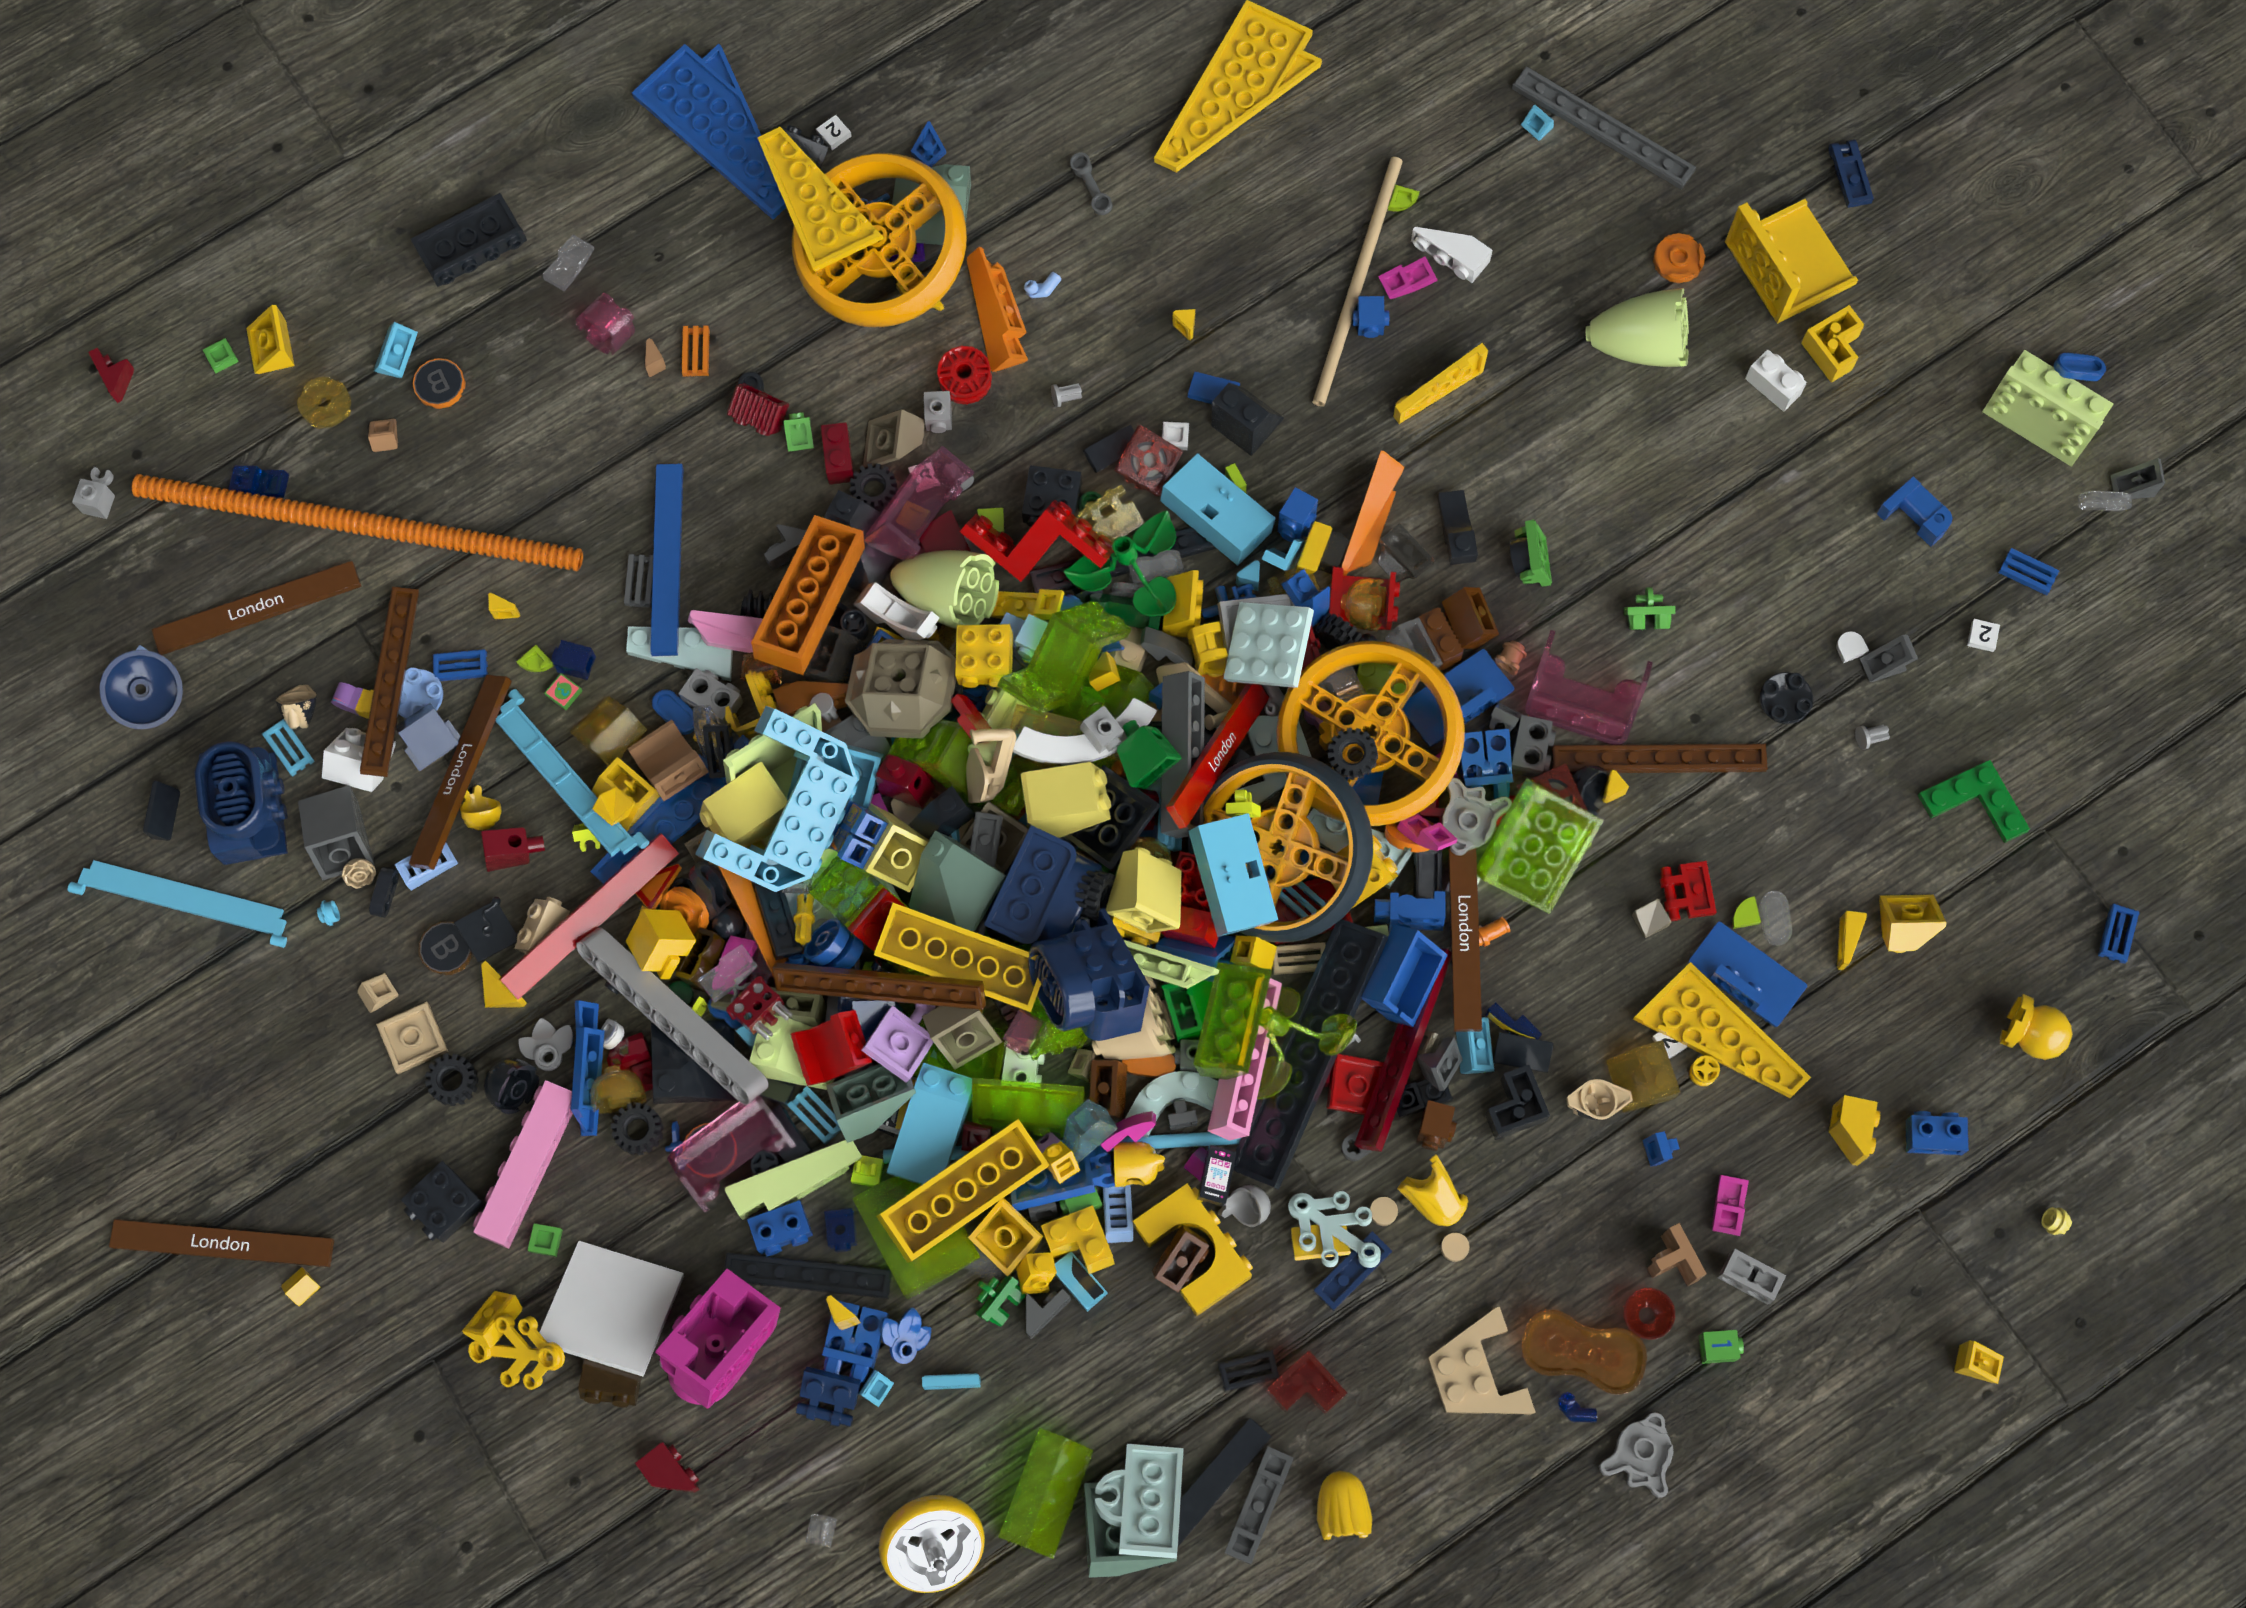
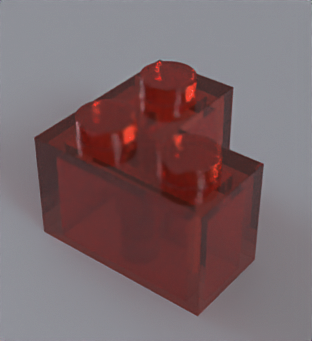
M1307 1351L1270 1385L1266 1391L1285 1413L1306 1394L1324 1415L1347 1395L1345 1389L1310 1351Z

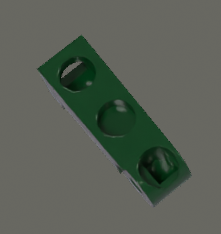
M1103 593L1091 594L1089 598L1087 616L1093 620L1107 621L1141 629L1148 627L1160 630L1163 616H1145L1140 614L1134 607L1133 598Z

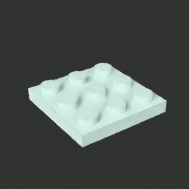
M1239 602L1223 679L1228 682L1298 688L1314 610L1309 607Z

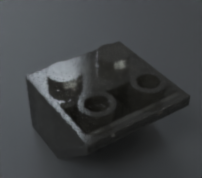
M827 625L804 672L805 680L808 682L849 684L854 656L864 651L868 644L845 630Z

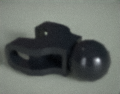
M704 860L697 862L689 872V879L681 878L671 884L668 891L674 887H685L692 890L702 899L708 910L711 930L725 941H728L730 936H740L744 929V919L739 911L727 907L732 903V900L726 893L725 879L710 862ZM701 871L705 873L706 878L701 874Z

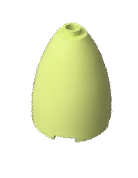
M1684 288L1644 294L1609 308L1591 320L1590 326H1586V341H1591L1592 347L1605 354L1636 364L1660 367L1687 366L1689 351L1686 349V345L1688 344L1689 327L1686 298H1682Z
M944 550L919 554L898 563L892 569L890 575L894 588L911 606L924 611H932L939 617L937 622L957 629V625H979L984 618H990L996 605L999 591V580H995L993 570L994 560L988 555L969 551Z

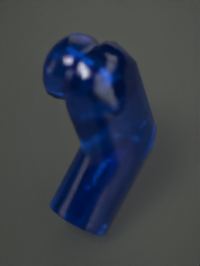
M1565 1392L1558 1400L1559 1409L1570 1421L1597 1422L1596 1408H1581L1575 1401V1396L1570 1392Z

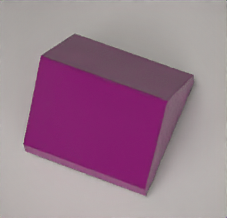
M1199 1147L1184 1166V1169L1200 1182L1207 1153L1203 1147Z

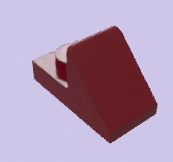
M98 347L89 351L88 353L109 393L117 403L121 402L134 373V367L128 359L114 364L108 354L103 355Z

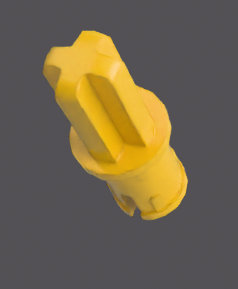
M804 893L797 896V913L793 917L796 923L795 941L801 945L811 941L812 924L815 922V916L813 915L814 896L807 893L806 903H804Z

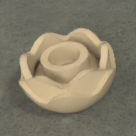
M355 858L345 864L341 875L348 886L358 889L373 882L376 870L370 861Z

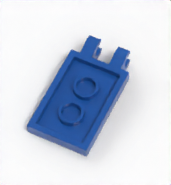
M1087 1144L1069 1148L1073 1152L1080 1171L1059 1184L1054 1179L1053 1174L1045 1168L1011 1192L1012 1206L1019 1211L1096 1192V1185L1104 1188L1114 1186V1176L1111 1174L1110 1168L1112 1164L1110 1154L1101 1145L1093 1149H1089Z

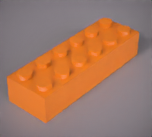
M814 515L751 642L754 659L804 675L865 549L862 530Z

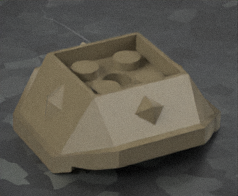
M886 639L880 643H872L866 650L854 656L845 703L870 736L922 739L930 731V728L940 722L951 710V699L953 698L956 684V658L939 641Z

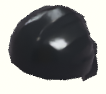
M1586 765L1577 770L1569 781L1570 788L1576 798V805L1587 819L1589 816L1596 818L1600 813V810L1594 803L1601 795L1608 779L1607 771L1600 766Z

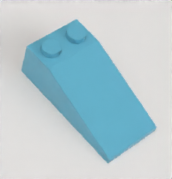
M926 1063L922 1064L914 1086L916 1093L910 1098L887 1170V1174L921 1185L949 1166L976 1091V1079Z

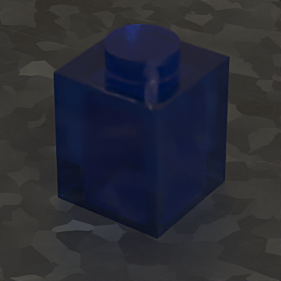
M561 640L559 648L556 647L553 651L552 662L558 673L588 680L596 655L590 647Z

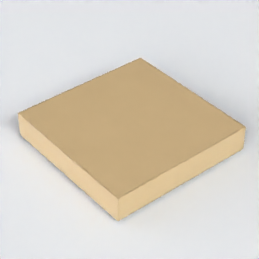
M428 1002L376 1024L397 1074L449 1052Z

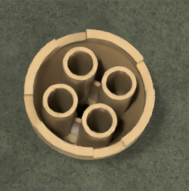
M1145 976L1150 987L1141 1032L1103 1041L1092 1040V1047L1097 1056L1102 1055L1104 1060H1128L1162 1057L1175 1053L1176 1049L1174 1045L1171 1046L1170 1040L1175 1038L1165 1002L1164 1000L1161 1001L1158 993H1154L1153 989L1156 988V984L1151 977Z

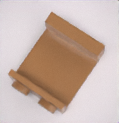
M672 719L627 748L636 764L654 789L657 790L663 801H666L709 772L700 756L690 747Z

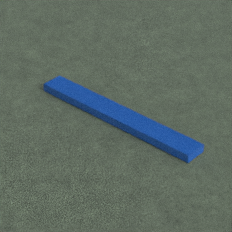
M656 464L650 652L652 656H678L683 500L682 464Z

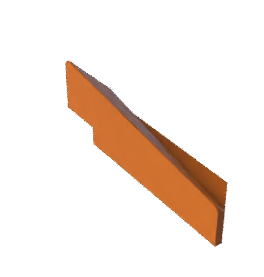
M978 247L967 257V264L991 371L996 372L1028 361L1018 339L1027 332L1004 268L998 262L991 264L986 259L984 249Z
M1382 450L1341 567L1344 568L1343 575L1345 576L1355 569L1364 568L1372 564L1395 498L1396 491H1393L1404 470L1403 465Z
M718 866L774 978L772 967L776 962L785 963L789 957L775 960L752 882Z

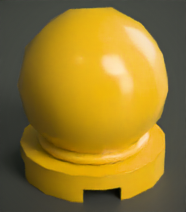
M2022 994V997L2016 999L2007 1016L2012 1021L2008 1031H2001L2000 1044L2013 1048L2016 1043H2019L2021 1049L2033 1058L2047 1060L2059 1057L2068 1048L2073 1035L2071 1024L2066 1015L2055 1007L2046 1005L2034 1007V998Z

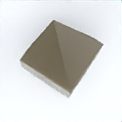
M1659 899L1635 910L1632 914L1645 939L1669 927L1671 924V920Z

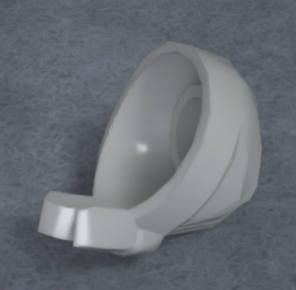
M1245 1185L1234 1190L1227 1197L1226 1205L1218 1211V1215L1226 1218L1233 1214L1243 1225L1256 1227L1269 1216L1271 1209L1270 1200L1260 1187Z

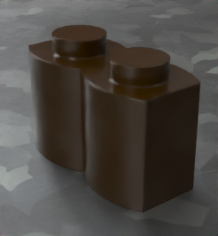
M699 928L694 934L696 942L688 956H683L678 964L676 976L692 988L709 993L712 990L715 973L727 941L713 931Z

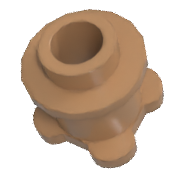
M1512 640L1503 643L1504 649L1500 655L1495 657L1494 662L1499 668L1512 675H1516L1520 668L1519 663L1522 659L1526 658L1527 653L1524 651L1525 647L1522 644Z

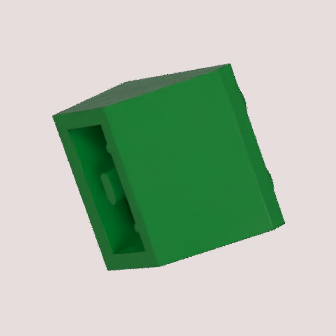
M1203 980L1188 989L1170 983L1162 985V996L1177 1044L1181 1043V1040H1193L1229 1029L1215 982Z

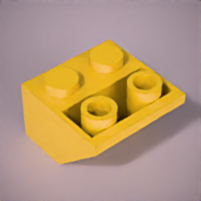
M1198 570L1167 577L1175 588L1176 604L1170 613L1164 615V633L1174 637H1187V633L1191 628L1200 626L1203 580H1198Z
M618 757L598 777L592 789V792L598 798L602 793L617 787L634 802V807L628 818L619 822L626 831L660 797L656 789Z
M1844 1095L1833 1105L1829 1133L1850 1163L1858 1166L1875 1151L1876 1138L1872 1136L1874 1127H1877L1879 1124L1880 1111H1877L1878 1102Z

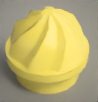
M2051 1207L2043 1214L2041 1223L2048 1233L2058 1235L2065 1234L2066 1231L2070 1230L2072 1221L2064 1209Z

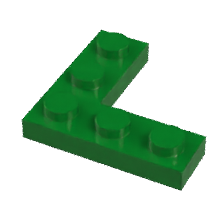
M1991 760L1918 794L1930 818L1978 797L2004 843L2030 830Z

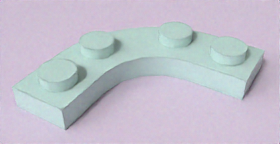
M1189 1071L1172 1072L1162 1075L1142 1089L1126 1118L1143 1112L1153 1111L1156 1114L1157 1121L1159 1115L1167 1106L1173 1104L1174 1101L1183 1099L1212 1111L1219 1081L1203 1074ZM1151 1130L1148 1131V1132L1144 1135V1137L1148 1138V1136H1149Z

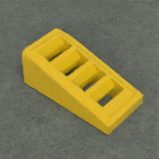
M1846 911L1840 917L1837 955L1838 970H1844L1851 962L1867 918V913Z

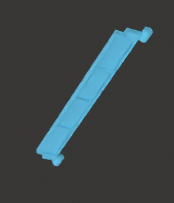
M517 689L511 690L508 694L511 700L501 706V714L497 716L495 722L611 856H614L620 850L625 855L637 845L641 849L646 848L649 845V841L641 832L631 837L619 822L611 826L592 809L598 798L518 707V705L524 702L525 698Z
M93 860L90 869L83 868L77 883L70 882L68 885V892L83 895L87 886L272 934L270 939L271 945L284 948L287 943V938L282 936L287 923L281 919L284 910L95 860Z

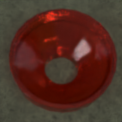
M1643 1288L1635 1291L1626 1301L1623 1315L1624 1321L1628 1329L1637 1337L1647 1340L1658 1339L1671 1330L1675 1321V1308L1671 1299L1662 1291L1655 1288ZM1642 1308L1653 1310L1655 1314L1653 1323L1645 1324L1641 1322L1639 1312Z

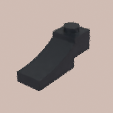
M1464 490L1438 493L1445 545L1447 544L1450 565L1476 562L1478 556L1476 539L1470 522Z

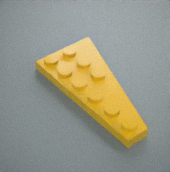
M781 127L757 137L815 272L884 239L880 232L875 229Z
M1691 962L1633 1018V1020L1703 1055L1713 1057L1717 1062L1789 1098L1811 1078Z

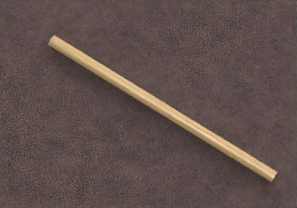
M1391 157L1312 401L1317 406H1325L1352 322L1353 311L1356 309L1358 296H1360L1403 162L1398 157Z

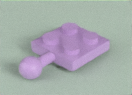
M915 1004L916 1009L910 1018L891 1006L861 1051L904 1082H908L934 1043L928 1031L918 1024L922 1020V1016L934 1010L936 1005Z

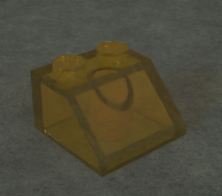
M607 696L570 733L597 759L609 766L617 757L621 759L627 748L640 741L647 729L627 707Z
M1663 1040L1636 1047L1606 1061L1613 1084L1631 1091L1633 1101L1622 1108L1623 1113L1675 1099L1680 1093Z

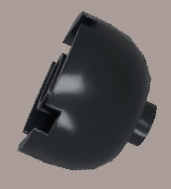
M518 1058L502 1059L489 1069L484 1082V1092L489 1102L505 1114L509 1115L519 1112L520 1109L517 1107L524 1100L528 1104L538 1088L539 1076L535 1074V1070L537 1071L536 1067Z

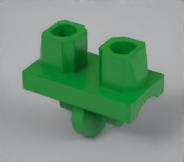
M1005 1276L1000 1283L995 1277H992L987 1285L979 1281L977 1286L982 1291L976 1299L983 1305L976 1315L984 1321H990L1000 1327L1003 1326L1009 1314L1000 1308L1001 1304L1007 1299L1017 1306L1026 1296V1294H1022L1021 1288L1017 1285L1019 1281L1013 1276Z

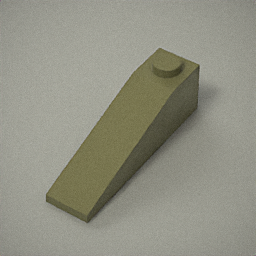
M770 987L781 997L785 1003L783 1006L792 1013L790 1019L811 1027L824 1023L827 1004L822 995L776 991V988ZM714 991L711 1007L726 1011L727 1007L731 1004L733 995Z

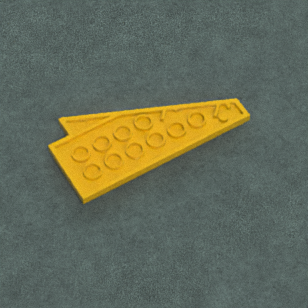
M1246 0L1156 153L1154 162L1177 173L1320 68L1322 59L1303 51L1312 37L1313 30Z

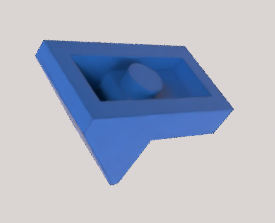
M1304 569L1281 584L1295 606L1309 607L1314 610L1311 622L1312 627L1329 613L1330 587L1328 586L1318 591Z

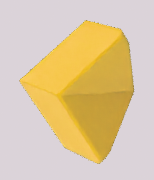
M1107 651L1101 655L1089 672V683L1097 692L1120 681L1115 659Z
M614 787L599 795L592 809L613 826L628 818L634 807V802L617 787Z

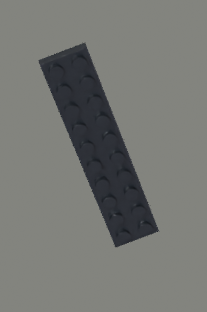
M1343 919L1335 924L1257 1101L1249 1136L1242 1137L1236 1149L1234 1172L1279 1190L1362 1000L1361 996L1386 945L1388 937L1385 934Z

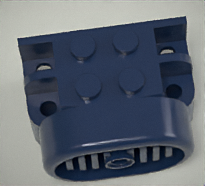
M233 741L217 743L205 752L200 753L195 768V785L198 810L202 821L206 825L211 853L224 865L288 854L284 819H287L288 814L281 798V794L285 793L282 779L279 778L276 753H268L261 747L249 748L244 744Z
M1031 825L984 925L1024 944H1033L1074 932L1076 921L1080 920L1083 910L1075 901H1084V899L1076 897V892L1084 893V889L1078 888L1079 883L1087 885L1088 883L1082 880L1083 875L1089 876L1086 874L1088 870L1096 872L1095 870L1102 871V866L1077 854L1075 848L1070 843Z
M1105 908L1099 911L1097 927L1090 928L1085 919H1080L1076 921L1074 932L1038 941L1031 946L1028 958L1031 982L1034 988L1037 978L1041 981L1037 997L1050 1021L1058 1030L1067 1031L1081 1027L1084 1034L1095 1041H1103L1141 1032L1150 985ZM1035 955H1038V956L1036 957V961L1033 960V959H1030L1031 957H1033V956H1035Z

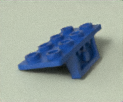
M1485 649L1480 650L1444 674L1460 702L1464 725L1514 691V686ZM1425 687L1410 697L1402 710L1428 747H1432L1444 739V724L1440 707L1428 687Z
M1717 922L1688 961V964L1691 962L1710 981L1774 1027L1780 1025L1807 988L1805 982L1722 922Z

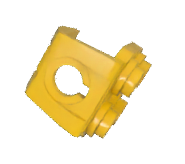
M1220 622L1191 628L1187 633V638L1193 651L1196 671L1200 675L1208 674L1212 677L1224 675L1226 657L1228 655L1223 644Z
M748 670V674L745 677L760 716L766 706L779 710L777 702H774L772 696L769 695L773 693L768 678L764 677L762 671L757 673L756 671ZM729 706L725 707V719L727 723H731V728L739 737L744 735L750 740L760 734L753 730L756 728L760 718L741 726L737 715L732 713Z

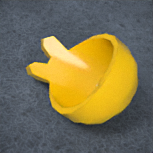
M479 785L473 787L472 794L468 790L466 791L463 798L464 802L460 806L461 817L466 826L482 831L491 828L500 819L502 812L500 802L483 797L482 787Z

